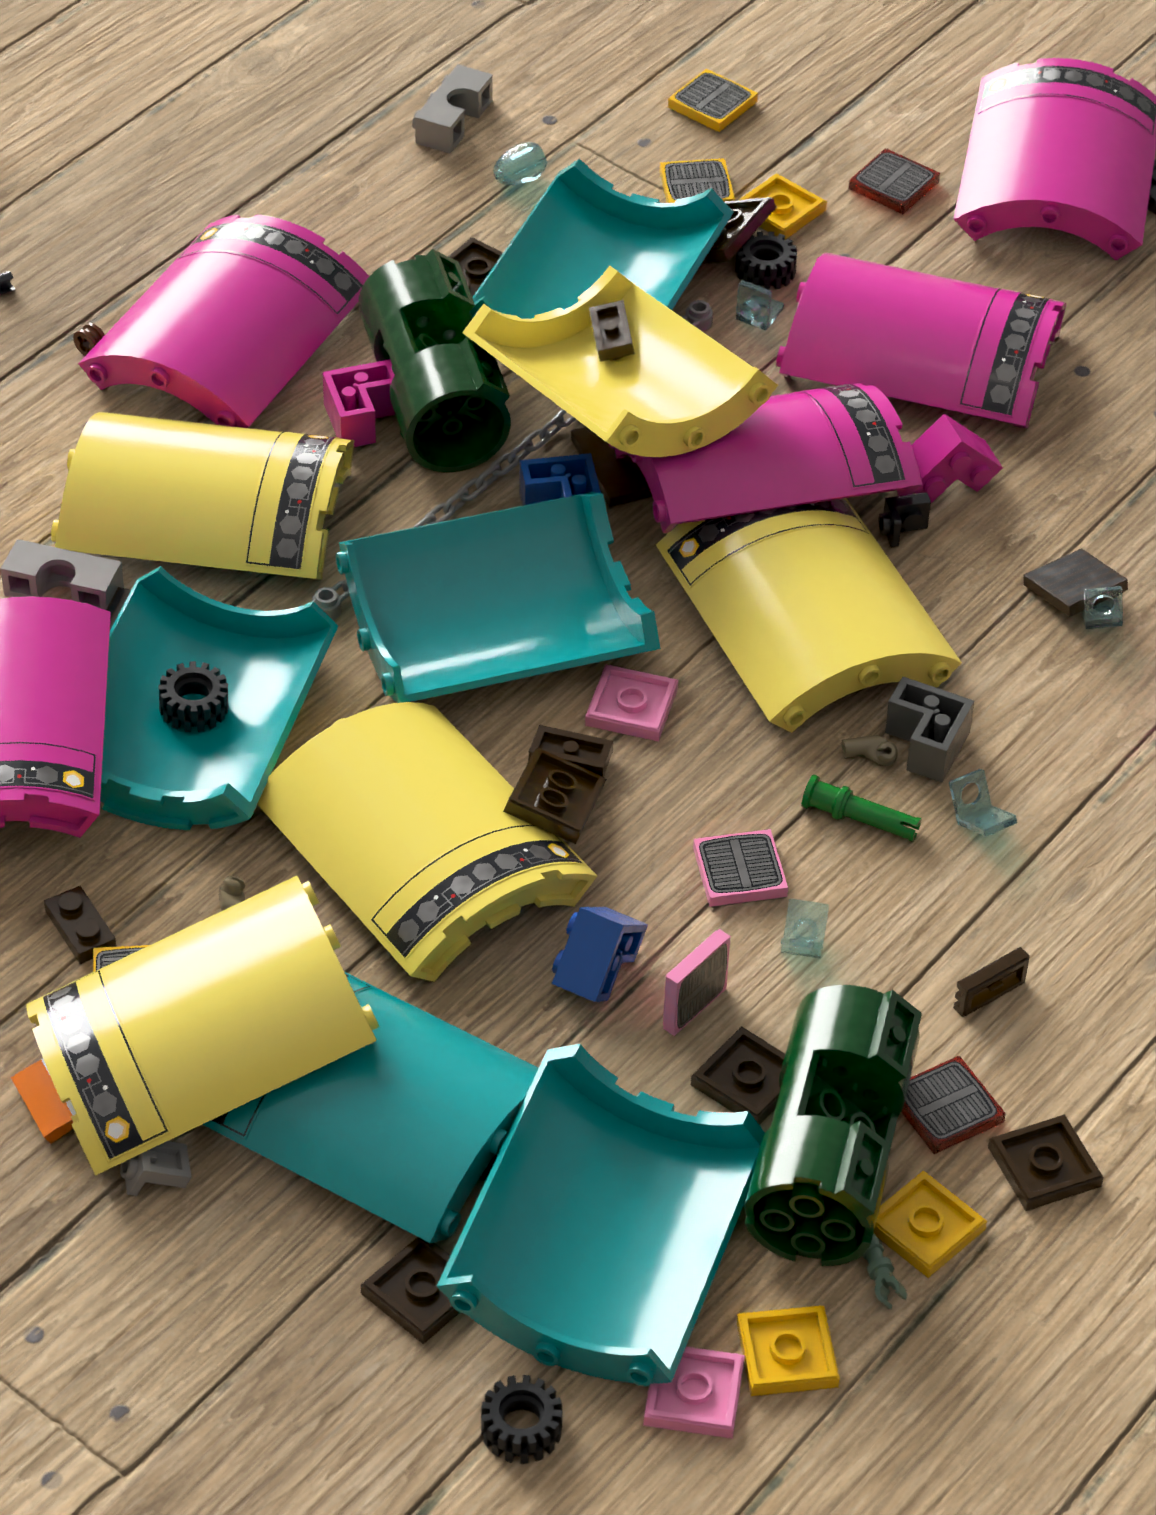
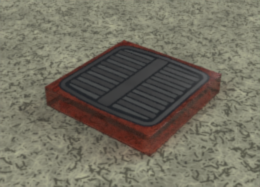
M885 148L849 180V189L904 214L939 183L940 173Z
M960 1055L912 1076L902 1114L933 1154H937L1004 1123L1006 1116L1004 1110Z

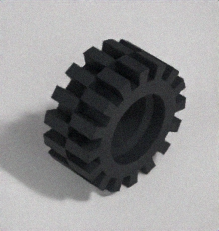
M763 231L757 232V236L752 235L736 253L735 273H737V278L739 280L743 279V284L746 286L753 283V289L758 290L759 286H764V291H770V286H774L775 290L781 289V283L784 286L789 285L790 280L793 281L795 278L797 247L793 245V241L790 238L785 240V235L783 234L775 237L774 232L771 231L768 232V235H763Z
M196 661L189 662L188 668H185L184 664L180 663L177 664V671L172 668L168 669L166 676L162 675L159 685V711L163 715V720L167 724L172 721V727L177 730L183 725L184 732L190 733L192 727H197L198 732L205 731L204 725H208L210 729L216 727V720L221 723L225 719V714L228 713V683H226L225 675H220V670L216 667L209 671V664L204 662L201 668L196 667ZM187 694H201L206 696L205 698L200 700H187L182 698V696Z
M515 1375L507 1377V1386H504L501 1380L494 1384V1392L488 1389L485 1394V1402H482L481 1434L484 1435L486 1447L492 1445V1454L496 1457H499L504 1451L505 1461L513 1463L514 1456H521L520 1464H528L529 1455H533L536 1462L542 1460L544 1450L551 1454L555 1450V1442L559 1443L561 1439L563 1418L560 1397L556 1398V1390L552 1386L545 1390V1381L540 1378L537 1379L535 1385L531 1384L530 1375H523V1382L520 1383L516 1382ZM526 1410L536 1414L539 1417V1422L532 1427L520 1429L508 1425L504 1418L513 1411Z

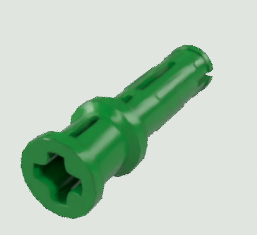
M812 775L809 779L801 803V807L806 809L812 806L832 814L833 819L843 820L845 817L909 839L911 842H914L917 836L915 831L920 829L922 818H916L855 796L850 787L843 786L838 788L822 782L817 775Z

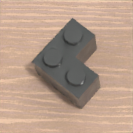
M902 677L888 702L885 733L910 741L907 771L943 783L970 734L974 700Z

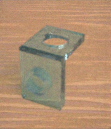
M742 280L738 284L736 320L767 330L784 309V303L771 299V290Z
M1121 586L1084 590L1085 610L1081 612L1085 629L1123 626ZM1101 597H1109V598H1110V599H1108V600H1105V601H1103V602H1101V603H1099V604L1093 606V603H1094L1098 598H1101Z
M978 769L949 781L958 825L979 835L989 836L1018 823L1016 815L991 805L984 770ZM969 783H976L979 790L976 800L970 804H965L962 800L964 787Z
M789 899L784 937L781 939V953L822 958L829 904Z

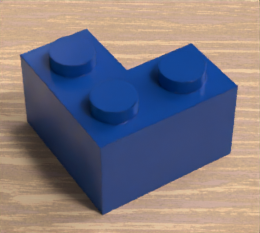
M591 453L520 460L519 494L522 506L589 492L601 493Z
M580 907L579 911L575 912L568 922L566 934L569 935L565 949L561 950L554 960L552 972L555 973L552 984L593 1002L608 1001L621 964L635 962L648 924L607 907Z

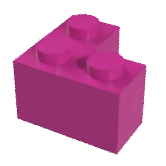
M391 359L322 372L324 406L336 437L355 440L354 447L376 443L375 418L395 415L390 400V386L395 375L391 369Z
M943 414L911 445L922 485L914 493L927 492L931 503L956 479L978 492L1003 469L984 439L946 414Z

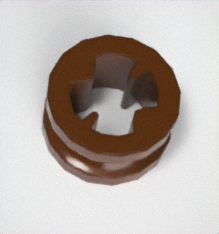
M87 323L83 326L82 330L80 329L74 333L73 341L78 351L83 356H86L105 334L97 325Z

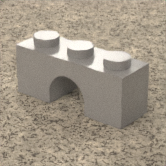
M458 64L449 75L444 77L442 84L436 92L430 94L423 108L416 111L412 121V127L415 129V143L451 154L465 136L464 115L479 118L493 101V74Z
M20 539L16 540L0 568L4 595L10 597H42L47 590L53 587L65 586L71 588L73 601L88 603L106 610L118 587L124 588L121 561Z

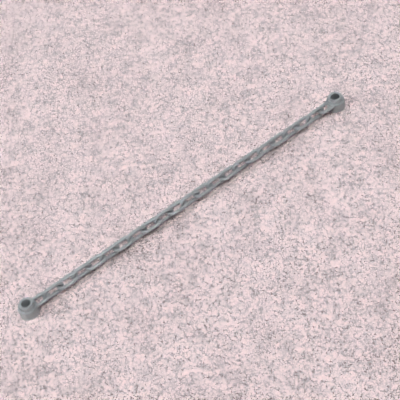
M696 300L690 303L686 309V314L682 318L699 330L706 331L712 326L713 311L707 302ZM562 409L542 429H537L524 438L522 443L510 453H506L498 458L478 478H473L463 485L446 503L436 506L414 527L448 520L466 501L475 499L499 476L507 474L531 451L538 450L562 427H567L576 419L572 416L564 422L563 415L567 412ZM555 424L556 427L549 432L548 429ZM540 434L541 441L533 446L531 440ZM524 448L525 451L517 456L516 453ZM508 459L510 465L501 470L499 464ZM492 473L493 476L485 481L484 478ZM476 483L477 490L469 495L467 489ZM460 498L461 500L453 506L452 503ZM443 509L445 515L436 521L435 514ZM339 581L331 588H320L312 597V601L332 620L337 619L341 615V602L350 596L347 581ZM343 586L345 592L340 596L336 590Z

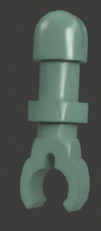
M873 1234L871 1245L862 1257L869 1263L867 1272L870 1278L875 1280V1294L877 1298L887 1308L891 1309L892 1305L887 1300L890 1293L889 1286L904 1300H907V1291L892 1274L894 1271L893 1264L889 1258L884 1257V1247L880 1239Z

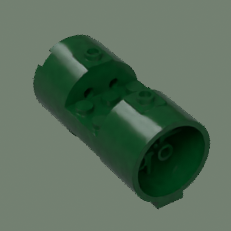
M431 249L427 255H414V260H407L397 264L392 260L379 267L365 281L358 300L360 303V315L376 361L391 359L392 362L391 369L395 375L390 386V400L401 430L400 434L406 443L409 454L424 468L436 472L451 473L468 470L486 462L504 445L511 428V417L505 403L510 398V394L496 358L463 334V331L473 319L470 311L475 307V303L459 262Z
M855 985L827 986L808 994L797 1008L779 1075L780 1094L771 1127L762 1138L744 1205L747 1216L745 1225L750 1234L766 1249L788 1260L796 1262L797 1255L822 1259L821 1266L842 1265L860 1258L871 1245L888 1175V1158L898 1116L904 1107L920 1039L919 1025L922 1016L918 1009L893 989L883 994L870 988Z

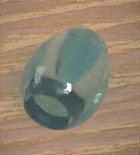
M520 143L507 150L497 160L493 173L496 180L501 184H525L534 181L544 173L547 167V159L542 148L537 143Z

